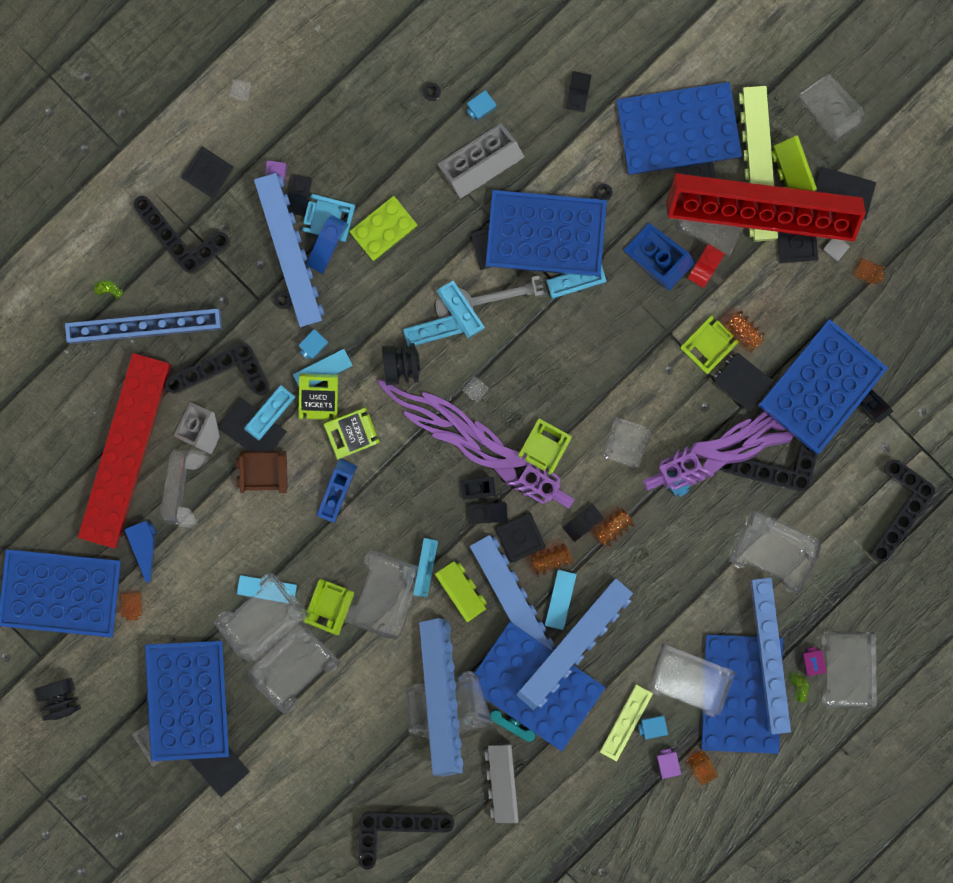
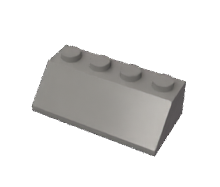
M500 123L437 165L461 199L513 164H516L524 158V155L515 139L503 124Z
M511 742L488 744V749L484 750L485 761L490 762V768H486L487 780H491L492 787L488 788L489 799H493L494 807H490L491 819L495 818V823H519Z

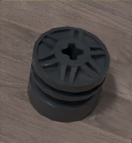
M414 342L410 343V352H406L405 343L401 346V353H397L395 345L382 346L386 386L398 385L402 375H404L407 384L409 383L410 374H413L414 383L419 382L420 361Z
M72 677L33 689L36 701H46L47 704L41 707L39 711L49 710V714L41 716L42 721L58 720L82 709L80 704L71 705V702L79 700L78 697H69L68 693L76 689Z

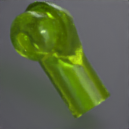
M100 281L94 288L97 295L110 292L116 299H119L124 294L112 281Z
M794 675L791 682L799 689L797 701L806 703L810 686L802 675Z

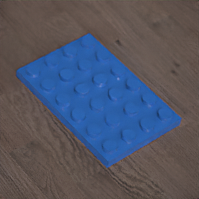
M730 82L616 100L628 175L742 158Z
M492 190L486 267L600 277L607 200Z
M829 319L758 406L818 455L886 372L888 367Z
M6 549L0 599V626L113 638L121 561Z
M509 622L466 686L560 751H563L606 687L572 665L570 667L572 670L570 675L566 679L561 678L559 680V688L553 694L551 692L548 693L546 696L548 701L542 708L537 706L534 710L531 709L516 694L553 651L512 622Z
M706 635L701 750L779 754L780 734L769 733L757 637ZM779 638L781 656L783 658V638Z
M222 641L145 645L151 762L229 757Z

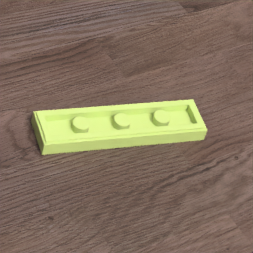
M637 684L634 686L600 753L615 761L618 760L653 693Z

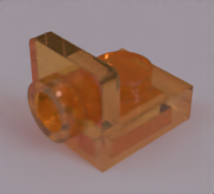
M862 258L854 277L875 286L878 282H882L886 272H883L885 267Z
M141 592L121 594V617H126L127 621L138 620V616L143 615Z
M705 751L695 753L688 759L701 785L718 777Z

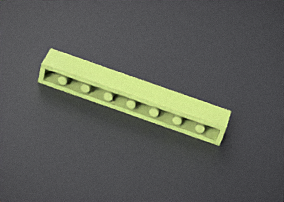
M766 86L743 87L742 93H739V104H743V112H740V121L744 123L745 131H742V142H746V150H743V159L747 161L748 168L745 169V180H748L749 183L774 186ZM749 228V236L753 237V242L778 239V232Z

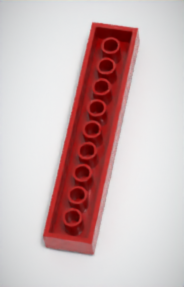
M675 173L666 202L668 218L853 242L856 240L866 213L863 198L677 173Z
M132 353L78 538L118 549L166 388L165 383L171 371V364Z

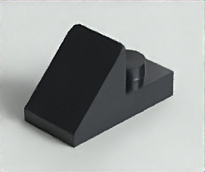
M573 71L566 109L585 112L591 74Z
M293 175L291 189L288 192L290 205L287 207L289 213L293 212L294 215L305 217L312 178Z
M872 389L859 404L868 417L878 424L893 413L892 408Z
M494 477L461 481L463 500L496 496Z
M507 503L469 505V524L508 522Z
M591 503L562 528L576 542L604 517Z

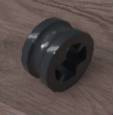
M429 83L424 88V97L432 102L438 100L441 95L440 87L435 83ZM429 88H432V90L433 88L437 89L435 97L433 95L431 97L428 96Z
M607 184L599 185L595 191L596 198L608 201L612 196V188ZM602 188H606V192H609V196L606 195V198H602L601 194L598 193L599 190L602 191Z
M279 292L275 296L274 301L278 308L287 309L291 306L292 300L287 292ZM283 295L287 296L286 300L288 303L281 306L278 299L280 296L283 298Z

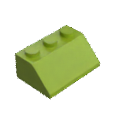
M798 135L772 147L773 151H771L772 160L778 164L777 174L780 181H784L785 188L816 191L817 188Z
M453 561L435 573V575L466 622H469L486 610L484 605L487 602L481 594L477 596L474 591L477 587L471 578L468 580L465 578L463 573L466 571L461 563L456 564Z

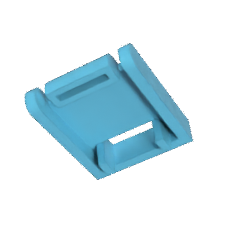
M311 194L310 198L317 200V203L309 201L303 224L311 227L310 229L302 227L301 231L319 236L327 218L333 215L341 219L342 213L349 214L347 219L349 225L340 240L346 243L355 205Z

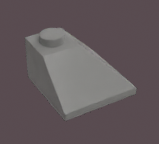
M189 402L174 437L212 454L220 437L215 414Z

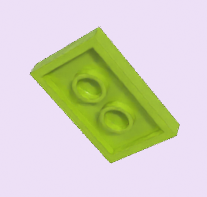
M393 196L349 232L374 262L418 225L395 196Z

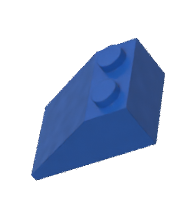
M650 223L624 249V252L668 291L695 264L690 253Z

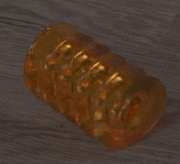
M741 310L725 325L730 324L728 331L735 329L734 337L741 335L739 342L746 340L745 348L750 345L752 346L749 351L751 353L764 340L765 332L758 334L760 327L752 328L754 321L747 323L749 316L747 315L742 318L743 310Z
M622 507V513L616 510V517L609 516L611 522L603 521L605 528L600 525L597 526L599 533L594 530L592 531L603 546L611 547L610 540L617 542L616 535L623 537L621 530L629 532L628 524L632 527L635 526L633 520Z
M564 543L561 544V550L557 546H554V552L548 548L547 555L540 551L539 558L535 553L532 554L531 561L537 578L539 577V571L543 575H546V569L552 573L553 566L561 570V564L567 568L568 561L574 565L569 549Z

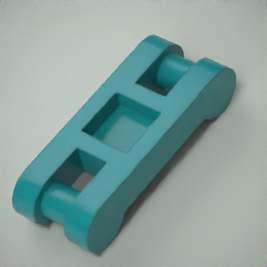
M497 709L491 712L490 718L493 722L528 742L535 739V733L530 729L524 730L519 727L521 723L513 718L505 719Z

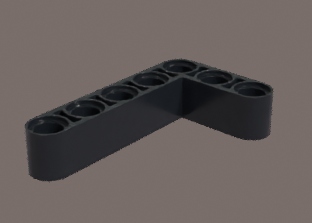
M139 196L134 201L135 210L188 274H196L230 246L229 237L224 232H217L191 252L150 199L146 196ZM142 201L148 202V207L145 210L139 209V203ZM153 216L160 217V222L157 225L151 224L150 220ZM168 230L171 231V238L164 240L162 238L163 233ZM218 237L226 238L223 246L216 245ZM178 245L184 247V251L180 255L174 253V249ZM205 248L211 251L210 256L207 258L201 256V252ZM190 260L196 263L195 268L192 270L186 268V264Z
M246 343L238 344L169 377L165 383L166 389L170 393L180 394L240 365L255 394L264 396L270 390L269 382L253 349ZM247 347L249 355L243 358L239 355V351L241 348ZM231 356V364L224 366L222 364L223 357ZM207 364L214 365L213 373L206 374L205 366ZM252 364L257 366V372L254 375H250L247 371L248 367ZM190 372L197 374L196 381H188L187 376ZM173 380H178L180 387L174 391L170 388V383ZM258 382L265 383L266 388L263 392H257L255 387Z
M801 442L794 471L750 460L731 463L729 469L722 467L719 470L723 473L795 491H804L810 486L817 454L807 450L805 444ZM802 459H807L810 462L808 469L801 467ZM742 463L749 465L750 470L747 474H743L740 471ZM761 468H765L768 471V476L765 479H762L758 474ZM781 472L787 477L785 483H780L777 480V476ZM799 477L805 480L803 488H799L796 485V480Z
M899 460L887 461L884 465V472L888 477L911 492V494L873 546L871 557L877 562H884L890 558L935 494V488L932 483ZM892 463L898 466L896 474L891 473L889 470V466ZM907 474L912 475L914 478L911 485L905 482ZM924 485L929 488L927 496L921 494V487ZM912 501L918 503V509L915 512L911 511L909 507ZM902 516L907 519L905 527H901L898 523L899 518ZM890 532L896 535L894 543H890L887 539ZM879 548H883L885 551V556L881 559L876 555V551Z
M365 812L360 818L359 865L366 870L372 869L375 866L377 860V831L447 833L454 828L453 816L447 813ZM366 816L374 819L372 826L364 824L363 819ZM391 817L394 823L389 827L385 826L383 819ZM403 818H411L413 824L410 827H405L402 824ZM429 818L432 821V825L426 828L422 826L421 820ZM448 818L451 821V826L444 828L441 826L440 821ZM371 836L374 842L372 845H366L363 842V838ZM365 855H370L373 858V863L367 865L363 862L362 858Z

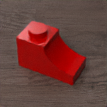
M708 244L687 279L704 289L725 253Z

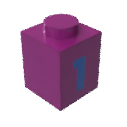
M810 647L805 649L806 652L801 653L806 676L827 673L821 649L817 650V647Z

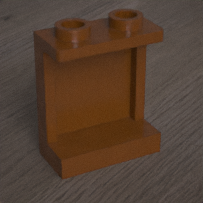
M287 451L240 452L239 458H236V469H240V476H237L236 483L237 488H240V493H245L247 490H279V493H287Z

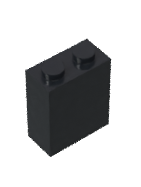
M739 353L731 354L724 362L727 364L723 370L719 369L712 377L715 379L712 384L749 412L774 381Z

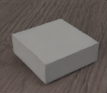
M831 239L823 251L838 262L850 246L843 240Z

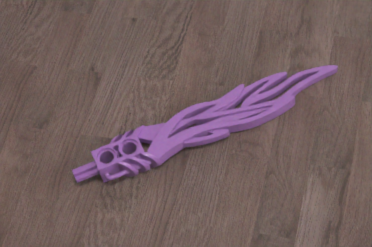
M378 379L383 390L397 403L424 413L432 418L433 421L404 411L407 418L418 426L434 433L432 434L434 438L456 445L475 463L493 468L506 481V485L516 487L514 488L515 491L521 490L524 492L523 496H530L541 504H545L547 501L551 502L554 499L568 509L575 499L559 489L561 485H559L560 477L554 473L551 475L548 473L549 470L547 468L543 471L525 461L527 456L525 454L522 458L518 457L520 452L504 447L501 441L488 428L478 421H475L474 425L454 405L425 392L422 393L425 398L408 394L392 385L386 386L385 381ZM391 391L408 399L431 405L440 411L450 422L441 419L422 407L408 404L398 399ZM444 406L449 407L455 412H457L467 422V424ZM418 421L427 422L441 427H450L454 425L464 437L453 432L443 431L426 426ZM484 431H486L495 442L487 438L484 434ZM471 437L506 459L494 458L481 452V448ZM464 447L469 448V449H471V450L477 452V453L480 454L485 460L480 459V458L476 457L475 455L471 454V453H470L469 451H467ZM528 465L518 480L514 468ZM528 473L536 474L537 480L535 483L530 484L526 481ZM547 474L554 477L556 481H553L550 478H548ZM545 483H550L553 486V491L550 494H545L542 491V486ZM534 494H539V495H541L542 497H544V500L540 499L539 497L535 496Z
M764 412L752 422L751 419H747L734 426L720 439L695 442L693 447L688 449V446H686L684 451L680 453V450H677L675 455L660 462L658 474L643 480L644 487L649 491L664 484L666 489L671 487L676 490L685 485L697 484L696 481L701 482L706 478L714 476V473L726 464L749 460L768 446L790 443L795 436L790 432L765 434L771 428L778 431H785L787 429L768 413ZM749 438L739 449L719 452ZM754 448V449H752V450H750V451H748V452H746V453L740 454V453L743 452V451H746V450H748V449ZM698 458L706 460L703 468ZM684 464H692L693 469H686ZM673 471L676 476L669 477L666 472Z

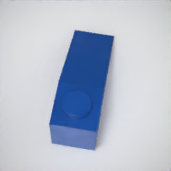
M333 215L327 218L306 265L324 274L349 224Z
M342 459L338 461L319 508L318 517L335 523L358 466Z
M144 521L125 529V532L146 583L152 581L154 534H156L153 523L149 524V521Z

